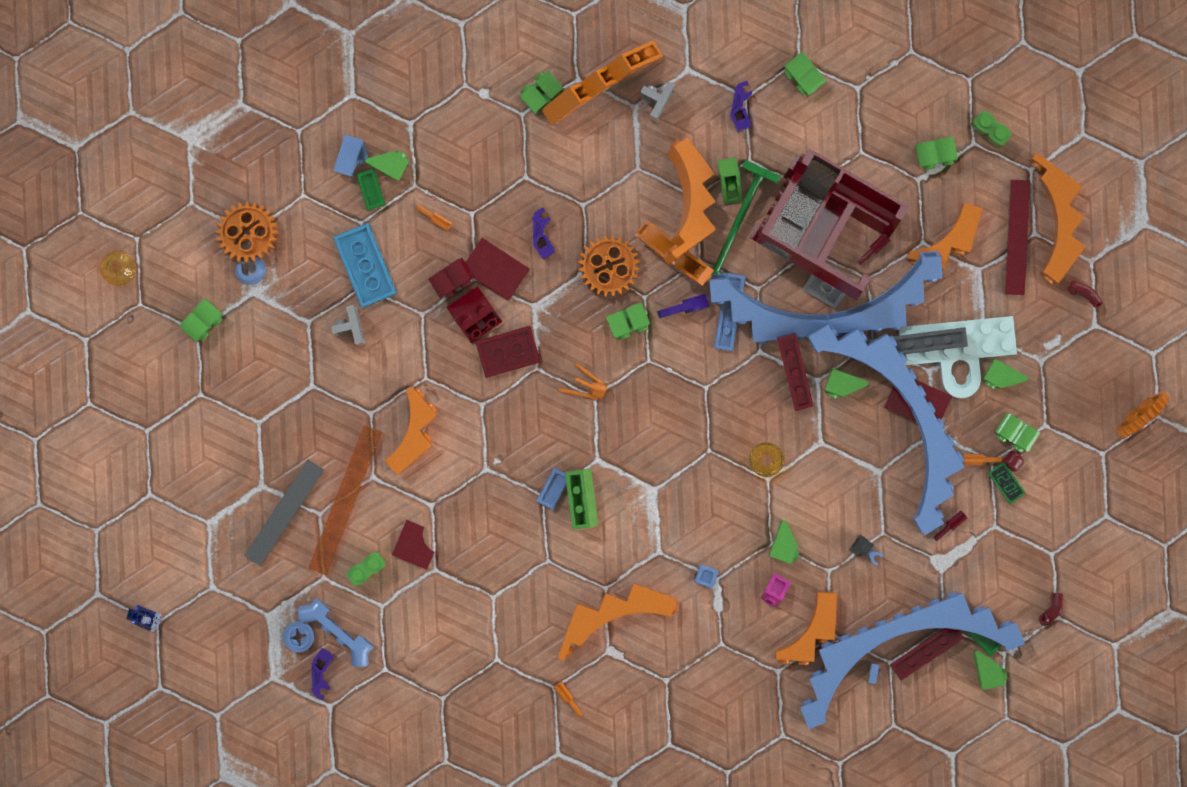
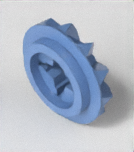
M293 622L286 627L283 640L291 651L303 652L309 649L314 642V633L311 626L305 622ZM297 628L300 634L307 635L301 639V645L297 639H291V637L297 634Z

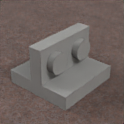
M668 81L662 94H659V90L651 85L648 87L643 86L640 98L655 105L649 120L657 123L674 91L675 84Z
M812 274L802 289L834 309L845 295V293Z
M354 305L347 306L346 309L350 322L346 321V319L336 321L335 326H331L332 333L337 336L352 332L355 344L358 346L364 345L366 342L357 307Z

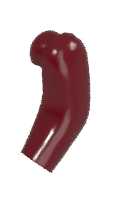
M1072 281L1070 283L1071 286L1068 287V292L1071 295H1076L1078 292L1095 308L1103 304L1101 298L1092 287L1079 281Z
M1053 593L1050 608L1039 616L1041 625H1050L1061 615L1063 611V593Z

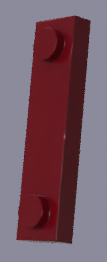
M796 333L779 336L777 341L794 410L798 411L813 407Z
M944 628L890 664L899 680L902 681L965 638L959 629Z

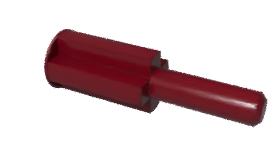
M883 233L869 246L870 250L857 263L862 265L871 255L877 254L891 242L889 237Z
M960 510L946 522L947 526L934 536L935 541L941 539L950 530L954 531L968 519L966 514Z

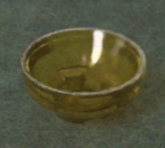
M123 251L108 253L102 259L100 265V272L104 280L116 286L128 283L133 278L136 270L132 257ZM113 262L121 264V270L118 273H113L110 269Z
M770 442L760 443L752 449L749 455V464L757 475L772 477L782 469L784 455L777 445ZM763 454L771 456L772 460L769 465L761 464L760 458Z

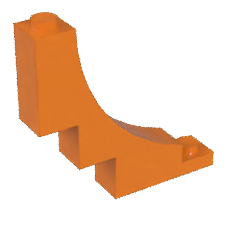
M653 40L619 55L607 66L594 71L582 82L569 87L541 110L550 124L554 125L612 86L659 60L663 55Z
M688 137L683 141L678 139L671 144L672 149L667 153L677 170L683 191L681 222L671 240L674 246L668 250L669 254L664 258L668 265L716 230L703 213L716 202L703 185L715 173Z
M1036 152L1029 161L1032 162L1031 166L1038 171H1044L1038 181L1049 197L1055 221L1053 247L1046 265L1040 274L1043 275V280L1051 285L1054 283L1056 285L1086 247L1071 236L1084 216L1069 205L1083 186Z
M633 583L627 600L605 593L599 611L577 603L557 659L565 661L566 657L570 658L573 647L570 646L571 643L582 646L594 631L618 617L635 613H654L671 617L672 613L676 614L679 603H676L677 598Z

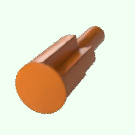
M421 205L416 206V210L431 218L430 221L446 232L450 229L451 221L436 212L433 214Z
M963 454V465H983V463L1002 462V457H983V454Z
M561 681L556 684L553 689H555L564 703H568L578 717L582 716L583 713L572 700L573 696Z

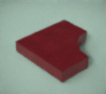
M406 520L392 556L427 570L435 552L428 548L424 542V526Z

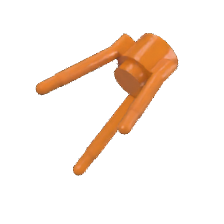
M575 363L578 369L595 381L590 384L579 378L574 379L576 382L588 387V392L591 394L559 388L558 391L591 398L595 401L597 398L602 400L608 386L604 385V381L595 377L584 367Z

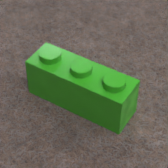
M591 468L565 472L572 529L597 526L598 518Z

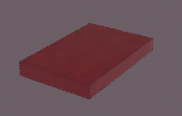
M481 238L465 262L476 280L510 301L530 268L484 238Z
M531 326L475 341L485 378L541 363Z
M915 379L914 381L917 386L921 385L926 395L924 398L927 403L931 402L936 411L934 412L936 419L940 418L942 420L952 396ZM893 386L884 408L916 422L908 404Z

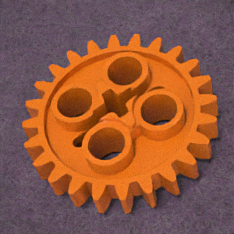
M246 201L244 207L238 202L237 209L231 205V212L225 210L227 216H220L223 223H217L221 230L216 231L217 235H221L216 240L217 242H223L219 247L220 249H225L224 254L228 255L231 253V260L237 257L238 263L244 259L246 264L249 263V259L256 263V257L263 260V253L270 255L267 249H274L271 243L278 240L273 236L279 234L277 230H273L278 227L277 223H272L275 220L274 216L268 217L271 212L269 210L263 212L264 206L261 205L257 208L256 202L251 207L248 201ZM245 216H252L251 222H243ZM232 229H238L236 236H229V232ZM259 229H265L263 236H256V232ZM244 231H250L251 234L247 235L244 233ZM245 242H251L252 244L248 250L242 249Z
M604 235V240L602 241L599 237H596L597 243L595 244L590 241L591 248L585 246L584 249L587 253L580 254L584 260L578 262L583 265L582 268H579V271L585 273L581 276V279L587 278L584 285L591 284L590 291H593L595 288L598 289L597 295L601 291H604L605 297H607L608 292H611L614 297L615 291L622 295V288L628 291L629 287L627 284L634 285L635 283L632 278H638V275L634 273L635 271H640V268L635 266V264L640 263V260L634 259L638 253L631 252L634 246L627 247L628 240L621 243V236L617 241L614 235L611 236L610 240ZM612 248H616L620 251V255L617 258H612L609 255V251ZM594 256L602 258V263L599 266L592 264L591 259ZM625 258L624 262L614 265L611 271L606 268L596 274L593 272L606 266L607 261L614 263L619 259ZM619 266H625L627 274L620 276L617 274L616 269ZM602 273H606L609 275L610 280L605 284L601 283L599 276Z
M1160 391L1153 397H1148L1138 405L1137 409L1134 408L1124 417V420L1121 421L1122 423L1118 425L1115 431L1122 439L1130 436L1133 432H1138L1148 424L1149 420H1153L1162 412L1164 406L1170 401V397L1165 391Z

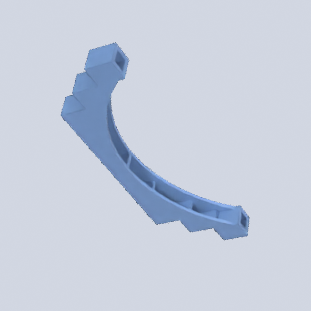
M938 251L920 252L919 258L912 268L889 290L860 306L828 314L793 313L766 305L739 289L729 279L727 273L711 274L709 292L711 303L724 304L726 301H730L732 322L745 324L747 321H751L753 342L764 344L771 340L777 341V337L794 332L796 333L797 340H802L806 338V335L825 324H828L829 327L833 326L838 336L851 332L854 329H858L859 332L866 330L878 332L885 328L897 330L906 326L905 304L916 306L924 302L923 280L935 282L937 279H942L941 255Z
M825 324L806 335L815 353L821 351L839 353L871 367L894 386L913 413L920 430L925 452V481L916 515L911 518L920 533L926 535L944 524L942 512L939 508L935 509V507L954 496L952 492L954 487L949 480L945 479L964 468L962 463L964 459L959 451L956 452L954 450V441L950 435L946 436L943 431L945 429L943 422L940 418L936 419L934 415L936 411L933 405L925 400V391L921 385L917 386L914 381L916 376L912 369H907L905 365L907 362L902 352L898 353L895 346H897V343L892 336L883 334L866 344L868 340L864 332L854 329L841 338L836 339L838 334L835 328Z
M955 591L947 594V599L942 601L939 598L928 602L929 606L922 608L919 605L910 609L911 613L904 615L903 612L892 616L893 620L886 622L884 619L874 623L876 627L868 629L866 626L856 630L858 634L850 636L848 633L839 637L840 641L832 643V641L821 644L822 648L818 650L827 671L823 672L820 669L811 673L812 677H809L817 700L809 698L802 701L803 705L800 706L808 729L826 723L825 715L829 703L844 676L857 661L881 643L898 635L916 630L950 628L980 634L1000 643L1006 651L1025 644L1017 623H1011V620L1000 623L1001 627L998 628L989 607L985 608L984 605L973 609L974 613L971 614L963 593L958 594Z

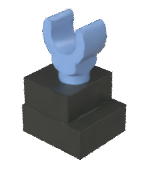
M862 535L857 537L849 549L855 555L861 553L864 556H868L875 565H878L874 561L875 555L884 557L882 553L871 550L874 544Z

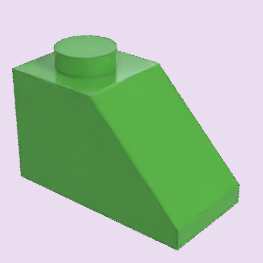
M397 150L396 153L390 151L366 158L363 162L399 181L410 160L406 159V154Z
M736 157L718 160L717 166L723 203L729 204L743 201L740 172Z
M992 359L982 380L985 381V386L994 390L995 388L999 389L1025 382L1029 377L997 359Z
M831 369L823 391L827 392V396L837 399L838 396L844 397L868 386L869 382L839 370Z
M781 520L768 556L792 564V561L796 562L800 551L797 550L798 545L787 521Z
M973 650L980 688L984 690L1005 686V680H1007L1006 670L1002 669V666L980 651Z

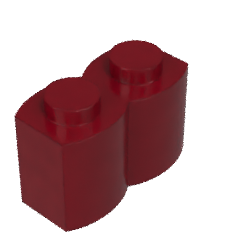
M460 258L428 280L440 299L444 297L449 299L457 294L455 290L459 287L464 289L472 284L470 280L474 278V275L464 259Z

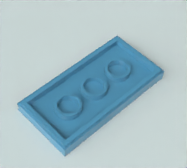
M369 223L333 237L361 308L397 294Z

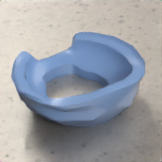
M256 257V263H254L256 265V272L251 276H246L242 272L241 264L245 261L244 259L236 264V278L246 285L258 283L266 273L265 263L259 257Z

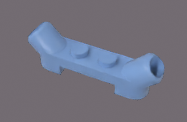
M315 598L310 605L299 606L298 619L300 622L319 621L322 624L321 628L328 634L332 632L337 637L336 641L343 647L347 645L351 649L352 666L366 667L369 664L368 654L374 648L373 644L361 634L354 639L330 619L327 614L331 608Z

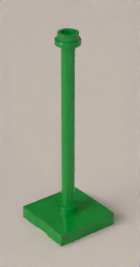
M745 160L742 168L753 172L752 177L754 179L715 262L712 274H721L722 265L760 182L767 178L778 183L779 175Z

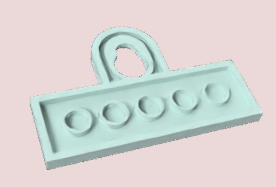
M1013 316L902 327L898 329L899 336L966 327L968 347L905 354L904 357L907 361L905 365L940 362L942 385L945 391L956 398L969 397L978 390L981 383L979 358L1017 354ZM958 360H963L969 366V373L963 385L957 384L955 377L951 373L953 363Z

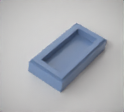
M345 134L333 171L353 177L364 140Z
M553 468L536 502L554 510L567 485L564 472Z

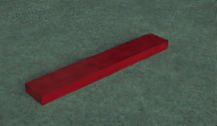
M1010 180L1005 295H1025L1030 199L1029 180Z

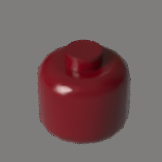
M1009 451L1002 459L1003 463L1013 472H1017L1024 464L1023 455L1019 451Z

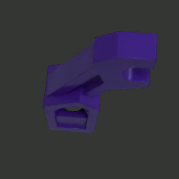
M748 81L739 83L734 89L735 94L730 118L737 133L751 127L746 109L742 108L743 102L752 95V91L748 93L743 91V87L749 85ZM741 111L744 119L736 121L735 114Z
M542 207L534 213L532 218L533 246L544 260L555 253V250L548 237L543 235L544 228L551 219L550 217L546 219L540 217L545 212V209ZM540 238H544V241L548 244L542 249H539L537 244Z
M706 294L683 300L682 304L657 311L658 318L671 316L683 311L687 314L709 307Z
M323 647L311 663V690L314 696L321 700L325 696L320 693V689L325 688L329 691L331 688L323 679V672L328 669L335 656ZM318 658L326 662V665L321 670L316 664Z

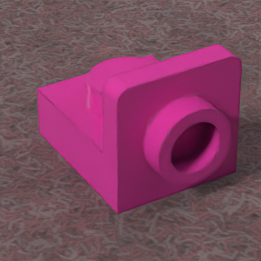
M774 573L761 599L770 606L778 607L791 582Z

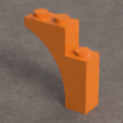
M963 203L958 218L950 232L931 247L909 251L906 260H909L910 264L914 265L919 258L920 252L938 251L941 255L942 270H944L951 249H953V253L962 256L965 253H970L983 208Z
M645 221L634 235L663 260L669 254L668 250L674 246L671 242L672 239L649 221ZM688 251L670 263L688 279L699 285L707 283L714 271Z
M411 386L406 391L410 403L409 427L400 446L385 460L396 475L403 472L433 446L431 443L433 439L426 431L422 433L421 430L438 416L435 413L437 408L431 402L427 404L423 399L424 393L418 387L414 389Z
M816 591L814 613L806 630L790 645L775 650L774 658L779 660V663L790 664V661H798L800 665H809L810 662H814L815 639H818L820 643L835 640L837 593Z

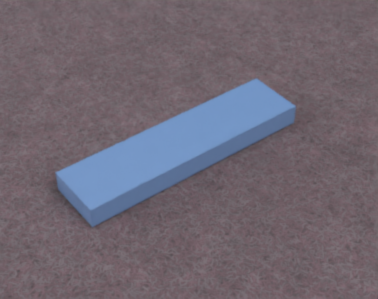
M727 273L729 279L743 291L746 276ZM726 301V303L721 304L714 349L732 352L737 323L732 322L730 301Z

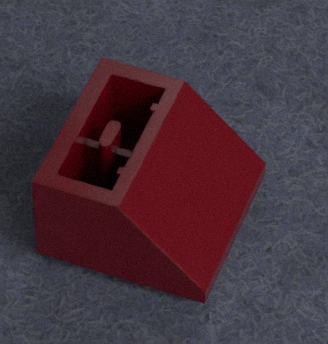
M478 286L446 307L470 343H473L502 323V320Z

